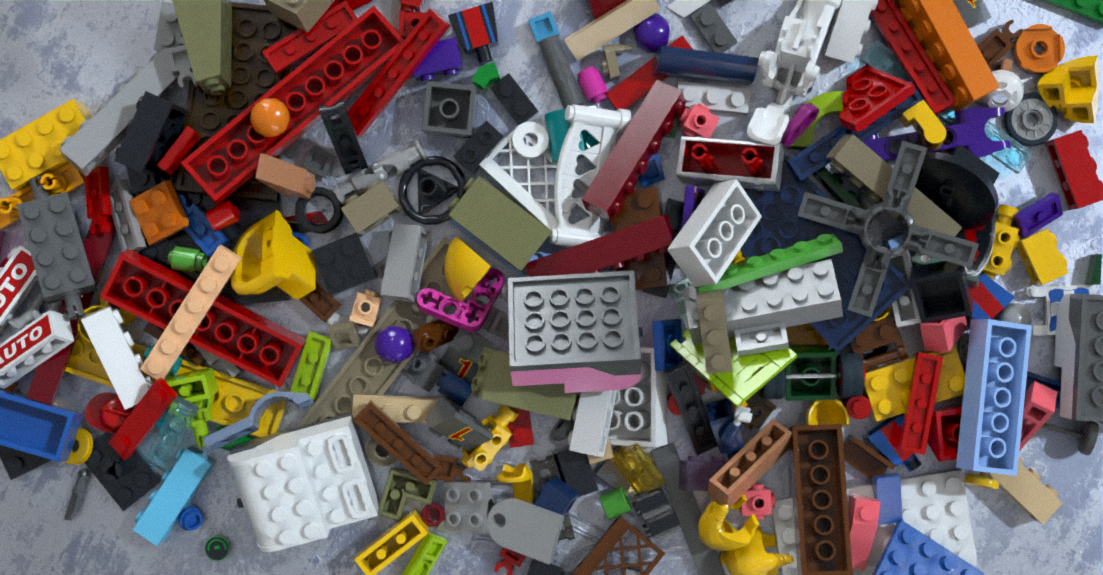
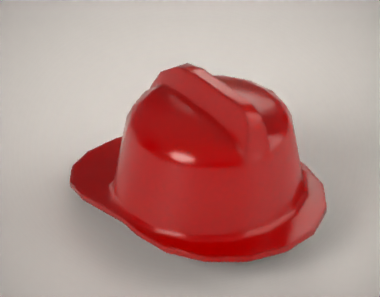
M100 393L94 396L87 404L86 419L92 427L115 434L137 405L125 410L117 394Z

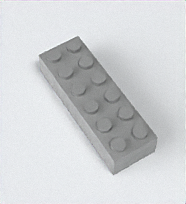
M831 259L803 264L722 290L729 338L735 337L734 330L778 322H784L786 328L843 317L841 297ZM693 286L683 288L689 331L693 345L701 344L702 336L697 307V291Z

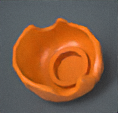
M264 98L252 108L250 121L254 130L264 137H276L287 129L290 112L286 105L278 99Z

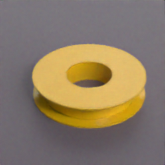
M78 429L74 443L77 440L79 441V449L77 452H74L73 444L69 459L65 461L66 463L80 465L90 457L93 449V439L86 429Z

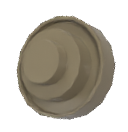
M372 436L369 438L366 445V453L372 463L377 466L386 467L397 461Z

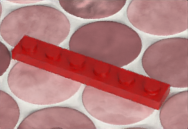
M878 0L876 9L871 10L869 15L926 104L935 115L954 106L957 101L894 1Z
M429 8L349 109L348 114L358 137L363 136L450 27L434 9Z

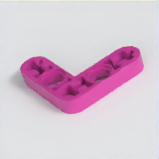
M490 269L478 282L467 304L434 289H422L416 297L417 307L423 313L460 329L476 332L483 326L503 288L504 275L498 269ZM497 278V282H493L491 290H489V280ZM484 295L490 301L485 305H481L476 302V298ZM429 297L432 298V302L424 304L423 299L427 300ZM451 305L457 311L452 315H447L443 312V309ZM475 309L476 311H478L476 314V321L468 323V319L472 318Z

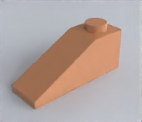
M260 153L255 177L257 180L282 195L310 199L311 192H314L316 186L314 174L307 169Z

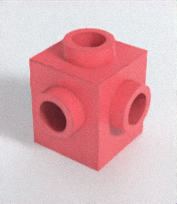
M694 104L688 108L685 107L679 115L678 120L680 123L677 128L683 131V136L710 138L720 118L711 114V110L705 105Z
M754 483L744 493L747 500L739 508V513L742 516L754 514L757 520L765 519V515H772V508H775V495L771 493L768 487H764L763 483Z

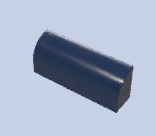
M660 46L655 50L653 74L749 86L755 79L759 58Z

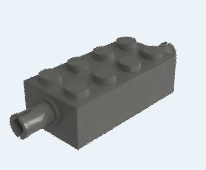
M37 176L39 187L33 177L28 182L31 186L34 200L17 204L16 206L43 298L47 304L64 300L69 319H77L74 309L77 310L79 318H82L86 314L80 295L97 291L70 198L67 192L50 196L48 189L43 188L44 184L40 182L42 176Z

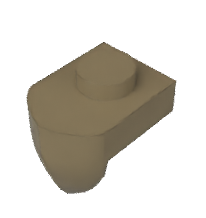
M623 44L603 46L605 60L601 61L603 74L604 76L608 75L609 81L617 80L620 77L616 55L631 51L633 47Z

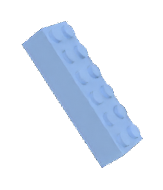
M971 319L956 468L1017 476L1031 325L991 319Z

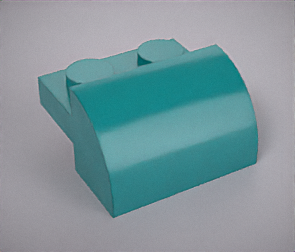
M566 108L544 115L552 162H558L564 139L571 125L569 120L565 119ZM586 130L581 131V141L578 144L581 151L598 144V141ZM580 154L577 158H583L584 156Z

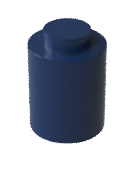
M452 371L448 375L443 373L436 384L440 387L437 392L462 407L472 392L471 383Z

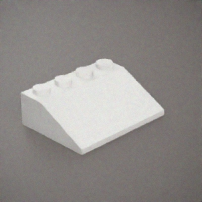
M640 347V381L632 387L617 390L608 434L611 445L659 447L668 444L667 379L664 370L655 371L654 347Z

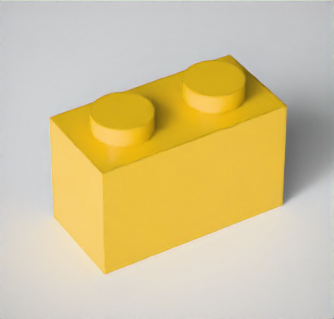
M1041 229L1026 238H1020L1016 247L1033 285H1044L1069 273L1066 268L1068 266L1067 260L1059 253L1056 246L1058 243L1057 239L1049 229Z

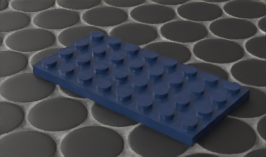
M784 153L780 191H758L757 189L743 188L762 217L740 250L747 258L769 254L775 249L791 247L797 242L817 239L822 234L833 233L842 243L843 252L809 263L832 260L841 297L843 317L812 322L810 324L838 353L911 287V284L889 263L872 318L847 310L867 249L862 244L859 234L797 216L805 192L824 198L828 197L808 177L799 182L786 163L790 158Z

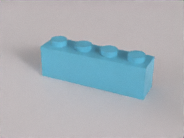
M190 446L186 450L184 448L180 450L175 458L176 465L173 469H168L161 479L164 482L159 490L155 489L148 499L150 502L146 510L142 509L134 520L137 524L133 531L156 546L166 540L177 523L180 513L187 508L217 462L195 446Z

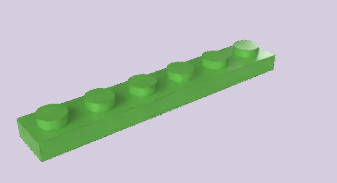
M833 233L822 234L817 239L797 242L785 249H775L769 254L753 256L746 261L730 264L717 284L694 288L697 292L724 290L843 252L842 243Z

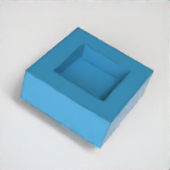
M551 11L528 20L537 44L547 37L553 35L560 36Z

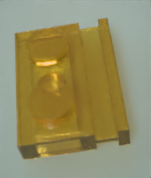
M638 443L622 448L618 452L613 451L614 458L610 460L636 494H640L641 491L646 492L662 487L666 481Z

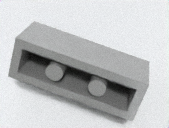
M393 224V230L389 234V251L384 259V277L380 281V295L389 300L417 303L416 297L419 292L430 233L422 226Z

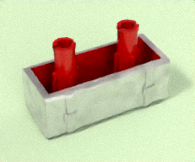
M682 136L676 175L682 183L695 184L696 186H713L714 183L737 179L742 188L780 191L784 149L781 143L772 145L760 141Z

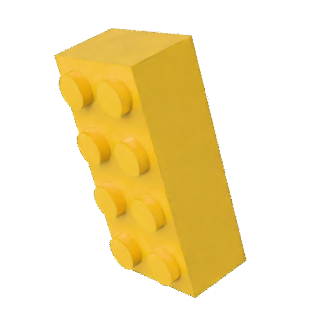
M71 99L0 139V170L11 190L19 191L30 185L29 179L34 177L35 181H37V176L50 174L69 163L63 158L59 149L67 137H73L79 131L80 125L86 119L92 118L83 102Z
M956 345L949 352L937 353L936 351L921 352L943 357L935 403L962 395L964 393L965 373ZM916 354L910 355L903 360L897 359L869 368L865 372L866 380L862 395L868 398L871 403V412L869 414L871 420L878 422L905 413Z

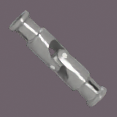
M417 139L413 145L402 151L399 149L374 163L370 168L363 169L350 176V180L339 186L334 185L332 188L341 204L345 205L344 202L355 194L362 195L367 192L365 188L374 181H378V183L386 182L410 169V165L421 159L425 160L428 157ZM384 165H394V167L387 173Z

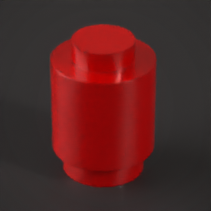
M863 395L861 397L844 398L842 401L848 415L854 419H864L871 412V403Z

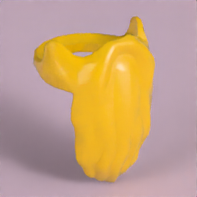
M519 463L516 467L504 464L502 472L496 476V480L498 482L512 483L514 498L532 503L534 485L531 469L527 464Z

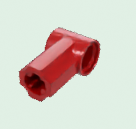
M228 200L208 210L206 217L212 228L217 232L225 227L236 224L241 213L238 207L233 206Z

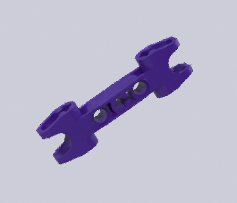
M975 107L954 112L956 125L945 127L946 133L950 136V143L948 145L942 144L940 148L935 150L927 149L926 153L954 149L960 144L978 158H982L994 152L1011 148L1010 140L993 141L985 133L987 121L1005 114L1004 107ZM879 132L863 141V143L880 158L887 161L896 159L898 155L889 150L891 141H896L901 145L902 141L913 143L918 140V137L922 141V137L918 132L879 138ZM837 172L840 178L849 177L844 172L842 174Z

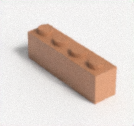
M772 419L709 480L708 497L720 506L727 504L728 508H730L790 449L792 432Z

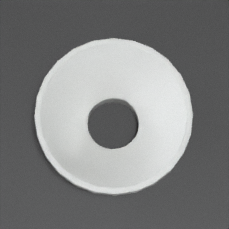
M1006 70L993 71L992 73L1000 88L979 100V102L986 108L1004 107L1005 112L1011 111L1020 104L1023 98V82L1013 72ZM996 93H1003L1007 96V100L1003 103H997L993 101L992 96Z

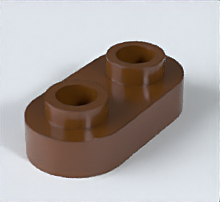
M438 319L418 328L412 336V343L419 351L427 352L452 341L459 328Z

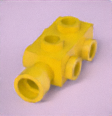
M1003 204L999 205L997 211L999 216L996 222L992 252L981 272L992 279H995L996 275L1004 276L1005 272L1009 271L1012 264V259L1010 258L1012 250L1017 247L1019 242V229L1011 227L1014 215L1019 212V209ZM1003 233L1006 234L1004 242L1001 240V235ZM997 256L998 260L997 264L995 265L993 263V259Z
M502 404L496 416L490 414L488 418L482 421L486 427L492 425L488 429L494 436L491 440L470 451L465 448L461 450L463 454L461 462L470 469L475 467L482 472L493 461L496 453L507 444L509 437L512 435L507 425L510 421L513 422L519 415V412L514 407Z

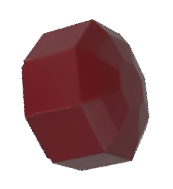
M431 502V505L427 504L422 509V521L429 527L439 526L445 519L444 507L438 502Z

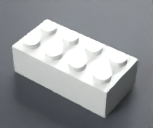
M737 179L714 183L667 250L694 287L717 284L762 216Z

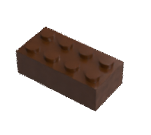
M657 187L634 190L631 195H627L623 201L621 212L615 215L611 221L612 233L662 216L660 190ZM657 251L647 254L648 259L634 263L633 259L624 262V267L616 269L617 272L634 271L636 291L671 287L667 252L658 255Z

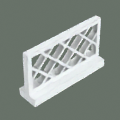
M514 129L479 164L478 170L510 200L548 229H554L557 226L556 218L549 212V203H554V199H548V186H554L555 182H548L547 169H556L558 162H552L551 155L545 151L541 155L543 156V165L530 166V160L526 159V166H513L512 153H516L512 149ZM528 134L524 136L523 139L527 146H535L537 144ZM509 153V166H499L493 161L498 154ZM544 169V182L531 183L530 170ZM504 170H510V175ZM513 170H527V183H517L513 179ZM576 179L573 182V186L581 193L576 198H573L574 200L583 197L587 191V188ZM544 186L545 199H535L531 196V187ZM575 203L572 204V205L570 206V211H571L577 204H575Z

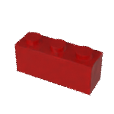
M1082 130L1046 141L1045 145L1068 210L1079 209L1102 201L1103 182L1098 178L1096 173L1097 164L1094 158L1090 156L1088 150L1089 142L1082 133Z

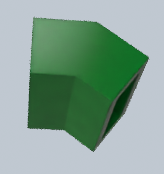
M495 62L479 67L471 79L473 85L485 93L491 84L500 80Z

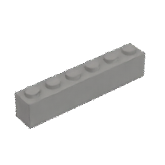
M167 47L161 52L157 51L144 69L139 68L127 85H121L109 102L105 101L100 105L95 116L91 119H86L73 137L69 136L62 142L59 150L63 158L83 175L87 176L124 140L127 133L126 126L134 118L137 111V102L141 96H144L145 91L166 99L179 86L178 77L180 74H172L166 53Z

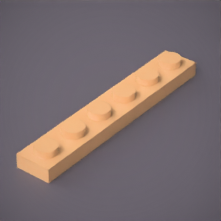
M221 244L217 247L140 370L156 380L161 377L163 379L166 378L242 257Z

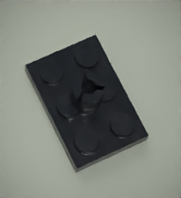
M105 432L93 442L91 455L84 463L122 511H125L162 482V477L139 448L135 450L130 458L124 460L108 444L114 434Z

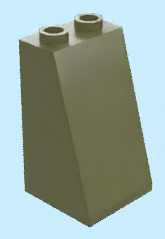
M172 0L195 81L207 95L224 93L225 89L231 88V0Z
M480 176L476 179L471 177L462 188L466 192L461 199L456 196L448 206L450 210L448 216L515 268L522 271L552 231Z
M483 347V351L478 357L477 374L471 384V395L479 399L565 420L571 419L577 392L565 393L564 383L513 386L509 365V352Z

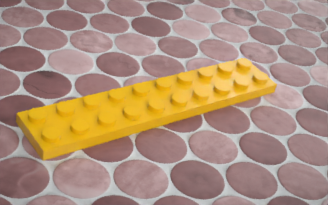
M79 334L65 371L114 388L93 344L83 339ZM134 342V345L131 346L134 354L139 353L143 362H145L143 355L148 346ZM183 358L182 364L175 375L210 367L199 366ZM213 369L218 391L214 395V402L211 408L213 418L211 421L227 426L249 417L251 409L260 398L278 390L240 377L233 378L228 373ZM288 401L277 402L269 406L260 419L259 430L251 434L264 437L277 433Z

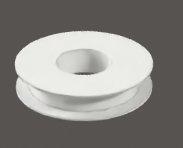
M536 122L520 124L512 136V146L515 152L526 159L540 157L546 151L549 143L547 131ZM527 134L534 135L537 138V144L532 147L527 146L523 140L524 136Z

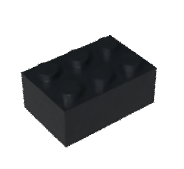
M145 91L144 96H141L137 102V111L134 118L126 126L127 133L123 142H120L116 148L114 161L159 179L163 170L157 164L177 140L189 111Z

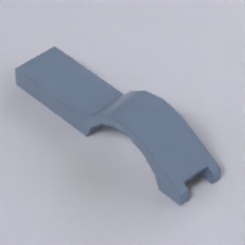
M277 391L266 394L255 403L249 417L204 437V443L210 450H217L258 431L260 419L269 406L277 402L289 401L305 409L315 404L313 398L309 397L307 393Z

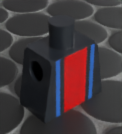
M493 2L448 15L466 55L476 52L479 64L493 61L490 48L499 45Z

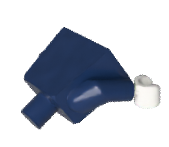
M725 397V399L706 404L719 451L721 454L727 453L730 460L744 447L740 432L742 428L741 422L750 423L752 413H750L751 409L746 407H738L734 413L731 401Z

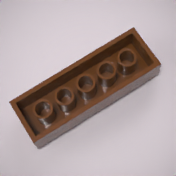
M842 424L791 426L788 430L792 432L789 450L798 575H853Z

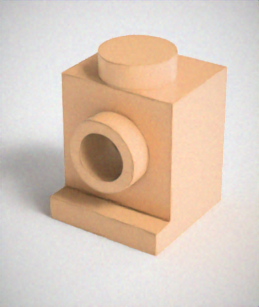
M364 289L363 293L357 292L349 321L374 327L377 324L383 298L378 297V292ZM365 302L370 305L368 312L362 310V305Z

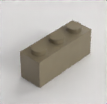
M722 289L697 292V307L707 374L733 371Z

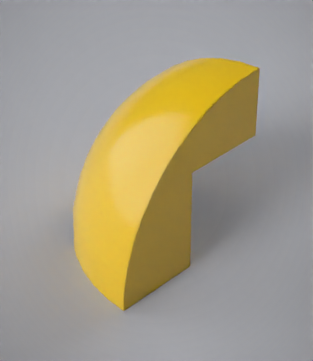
M1098 55L1064 62L1048 71L1037 84L1038 90L1050 108L1054 105L1064 113L1065 118L1072 121L1095 123L1099 97Z
M455 236L446 252L444 273L451 293L457 300L463 302L492 266L459 237Z

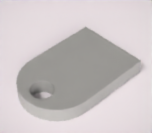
M507 498L492 507L488 514L487 527L493 540L500 546L546 564H551L555 555L564 516L520 499ZM497 513L505 517V525H500L496 521Z

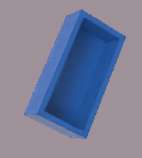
M0 389V445L57 462L68 461L83 413L56 405H48L26 396Z

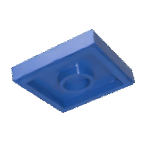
M680 319L653 321L655 371H663L683 362V358L670 347L674 340L682 344Z

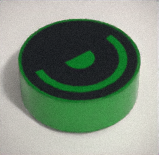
M223 535L213 536L205 545L206 555L215 561L224 559L231 551V543Z

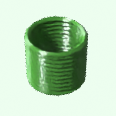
M621 486L599 497L603 510L610 520L632 510L627 494Z

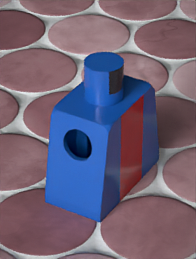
M981 273L979 286L975 288L970 286L974 301L973 315L965 316L969 324L971 319L992 320L1015 297L986 274Z
M905 413L887 418L863 435L885 459L895 466L903 462L908 471L911 472L922 464L915 453L898 449Z

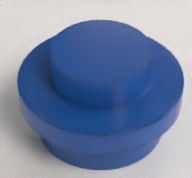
M194 506L185 508L178 517L179 526L186 531L199 528L203 520L201 511Z

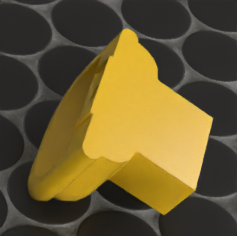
M278 210L253 224L239 238L233 252L242 257L231 275V286L237 294L259 295L277 286L298 300L315 290L316 261L310 248L292 235L290 225Z

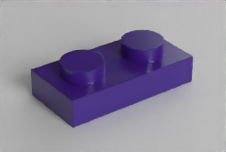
M1051 192L1015 214L1014 220L1016 228L1019 229L1018 235L1026 238L1062 216L1063 211L1059 195Z

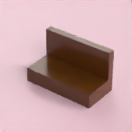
M850 434L843 442L844 460L871 480V476L883 475L887 468L893 470L896 467Z

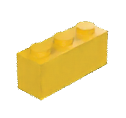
M414 508L401 518V521L396 522L357 552L354 561L366 575H375L426 536L429 526L422 521V517Z

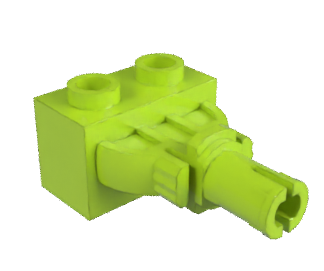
M213 368L167 376L164 380L178 394L170 407L175 414L181 417L183 426L188 425L192 427L196 447H202V444L206 446L203 438L210 435L206 422L213 418L211 408L214 402V395L218 391Z

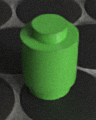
M176 246L168 254V264L175 271L197 274L203 271L207 263V255L201 253V250Z

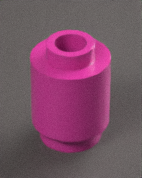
M591 66L577 74L579 78L577 82L587 102L598 104L606 99V94L609 90L599 70L596 71L595 67Z

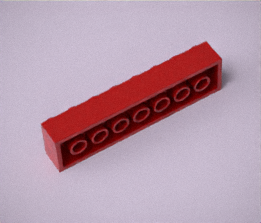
M128 249L120 254L100 298L165 330L195 282ZM219 294L189 342L281 388L307 338Z

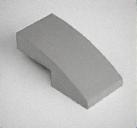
M476 299V302H477V303H479V304H481V305H485V304H486V303H484V302H482V301ZM492 307L481 329L509 342L508 314ZM475 309L472 318L468 319L469 323H472V321H476V314L478 311H476Z
M195 345L210 365L220 361L233 378L240 376L246 371Z

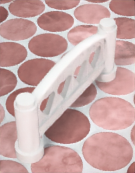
M576 104L566 107L565 119L569 120L571 125L560 151L555 175L554 205L557 226L554 229H550L552 232L548 236V242L554 246L573 247L612 233V231L603 230L604 218L585 209L581 200L582 197L577 200L572 198V192L575 189L573 182L579 179L589 188L615 147L617 133L623 134L632 120L630 110L618 109L617 111ZM586 130L598 141V144L581 151L578 147L581 141V131ZM582 154L595 168L582 175H577L575 172V168L578 165L576 159L578 155ZM575 203L588 214V217L570 224L568 221V217L571 215L570 206Z

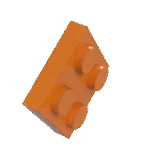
M171 180L163 181L129 200L148 245H154L190 226Z

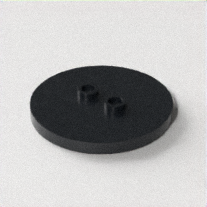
M926 153L915 187L962 227L961 230H972L986 225L994 216L999 201L997 191L991 180L979 168L962 158L945 153Z

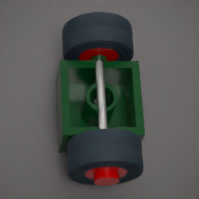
M829 344L789 345V348L797 354V358L760 388L762 399L785 398L786 401L836 400V388L839 397H861L866 373L859 353H839L836 357V351Z

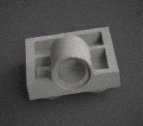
M444 482L445 530L489 533L487 527L488 514L492 507L498 503L497 498L491 495V482Z

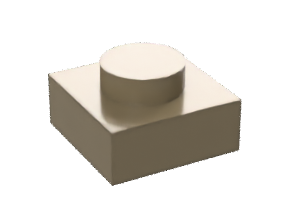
M353 322L329 325L328 333L335 350L359 346L360 339Z

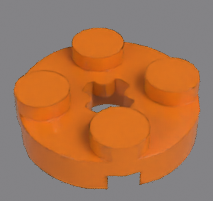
M1035 24L1026 28L1016 38L1013 46V54L1018 68L1032 74H1042L1052 70L1062 60L1065 53V43L1062 36L1057 34L1053 27L1046 24ZM1036 43H1039L1040 47H1044V51L1040 55L1034 52L1033 47L1036 46Z

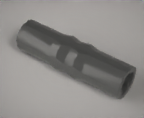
M558 35L541 40L539 45L564 109L568 105L572 106V104L583 105V99Z

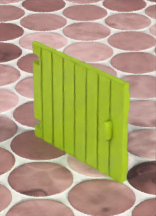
M689 329L681 335L685 340L682 344L677 340L670 344V347L695 368L697 372L737 408L797 358V354L790 348L738 356L736 339L733 337L729 338L733 371L707 374L703 343L693 345Z

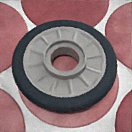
M1036 93L1023 94L1020 104L1005 113V127L1008 134L1013 140L1025 146H1037L1045 143L1053 136L1058 125V114L1055 106L1053 105L1050 108L1041 95ZM1028 113H1033L1037 117L1035 126H1029L1026 123L1025 118Z

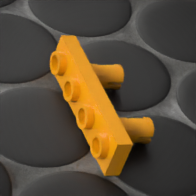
M70 163L50 174H44L40 179L41 184H44L43 188L48 189L50 196L64 192L69 194L85 185L84 175ZM30 185L7 198L0 199V230H4L21 220L16 205L34 200Z

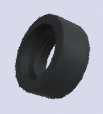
M315 187L314 192H311L310 199L298 198L295 204V214L298 222L305 229L313 233L325 234L333 231L340 225L343 218V211L341 210L343 205L333 191L324 187ZM317 196L328 198L334 207L332 218L322 225L310 222L305 213L307 203Z

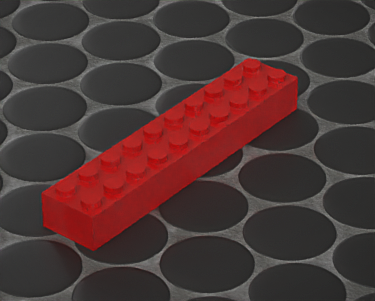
M373 5L181 162L183 169L218 206L256 174L260 153L274 158L277 157L322 119L319 112L320 106L327 105L329 107L336 105L337 101L347 99L383 68L404 39ZM264 98L278 99L286 105L290 112L287 129L276 137H264L254 130L250 121L252 108Z

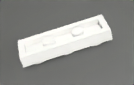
M678 81L677 88L683 91L686 108L694 104H702L711 111L748 114L751 89Z

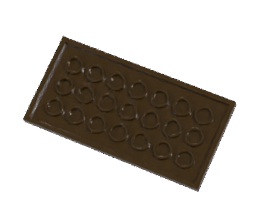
M232 2L231 88L225 89V92L219 95H207L199 85L195 87L193 81L190 80L186 106L189 114L184 122L183 131L189 126L200 135V139L184 159L292 72L293 65L276 74L262 51L297 30V27L272 15L267 5ZM282 152L275 158L281 160ZM180 163L176 190L178 192L206 194L183 169ZM255 174L228 197L276 201L277 191L257 180Z

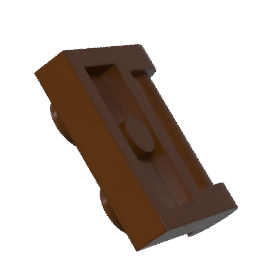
M894 316L870 323L849 342L852 352L860 354L865 372L869 368L898 358L900 360L908 358V353ZM894 342L896 349L864 360L863 352Z

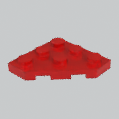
M863 66L847 77V91L844 92L842 101L843 111L840 112L839 116L841 124L856 133L866 129L868 125L886 115L888 111L903 103L916 92L914 84L870 66Z

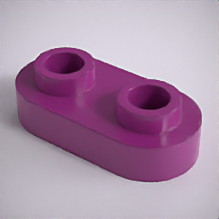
M812 103L800 105L795 112V116L790 120L780 142L786 147L793 144L814 122L819 114V108Z

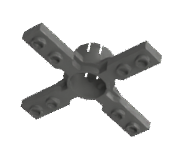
M902 141L883 202L873 205L868 210L808 192L804 193L797 216L859 234L862 244L867 249L847 310L872 318L891 257L901 254L906 249L968 268L972 266L979 246L978 243L915 225L912 215L907 210L928 149L926 147ZM883 210H888V213L897 216L901 214L904 218L901 223L907 225V230H905L902 238L903 242L892 249L873 245L871 243L874 239L873 236L868 237L867 230H870V224L873 221L871 217Z

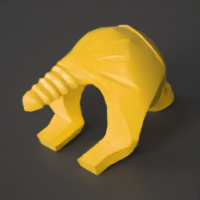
M745 494L730 508L738 510L747 500ZM712 500L699 520V538L708 547L719 551H731L745 547L751 542L756 528L760 525L756 516L751 514L743 523L741 530L736 531L725 520L729 509L728 505L723 504L720 506Z
M760 526L756 528L753 539L747 546L731 551H723L719 555L720 562L726 566L731 575H779V567L794 562V558L791 555L773 554L765 551L764 548L776 547L775 534L763 533Z

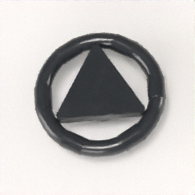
M428 156L427 159L415 162L410 165V169L404 171L398 186L399 202L405 214L415 222L424 225L441 224L451 219L448 216L450 213L449 209L440 215L425 216L424 214L455 193L461 199L466 192L462 189L466 184V180L459 166L453 161L440 156ZM436 165L447 168L457 181L458 187L421 168ZM416 172L418 177V212L414 210L407 198V187Z

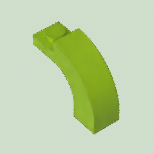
M842 91L823 93L806 102L805 105L812 103L819 108V114L793 144L788 147L784 145V148L804 150L812 145L814 129L819 119L828 114L840 115V112L843 111Z

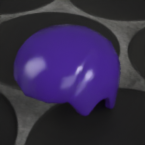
M658 13L651 15L634 26L633 32L637 46L647 53H655V50L660 46H667L670 40L669 23L666 18Z
M399 326L384 328L375 339L377 355L387 362L401 363L410 358L415 349L410 331Z

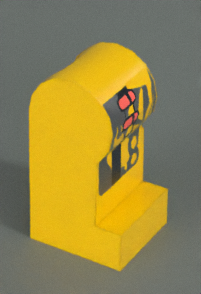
M924 100L902 113L901 123L905 128L910 125L915 128L922 137L923 146L930 150H935L942 146L946 137V129Z

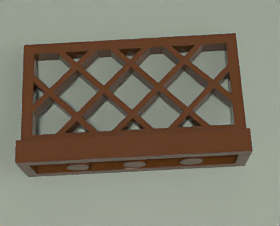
M620 515L570 575H591L594 570L605 569V575H608V569L622 568L623 575H625V567L639 566L640 575H648L665 555V552ZM628 529L636 535L637 545L623 546L622 536ZM639 538L646 544L640 545ZM620 541V547H614ZM641 548H652L658 553L652 561L641 562ZM638 549L639 562L624 563L623 550ZM620 550L622 564L607 565V554L610 551ZM604 559V565L598 566ZM648 565L646 569L642 572V566Z

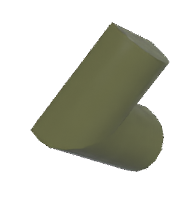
M391 467L379 504L378 515L401 521L407 498L431 505L438 481L432 479L425 485L413 473Z

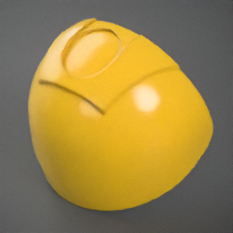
M838 399L813 400L807 408L805 425L842 424V427L849 425V415L842 402Z

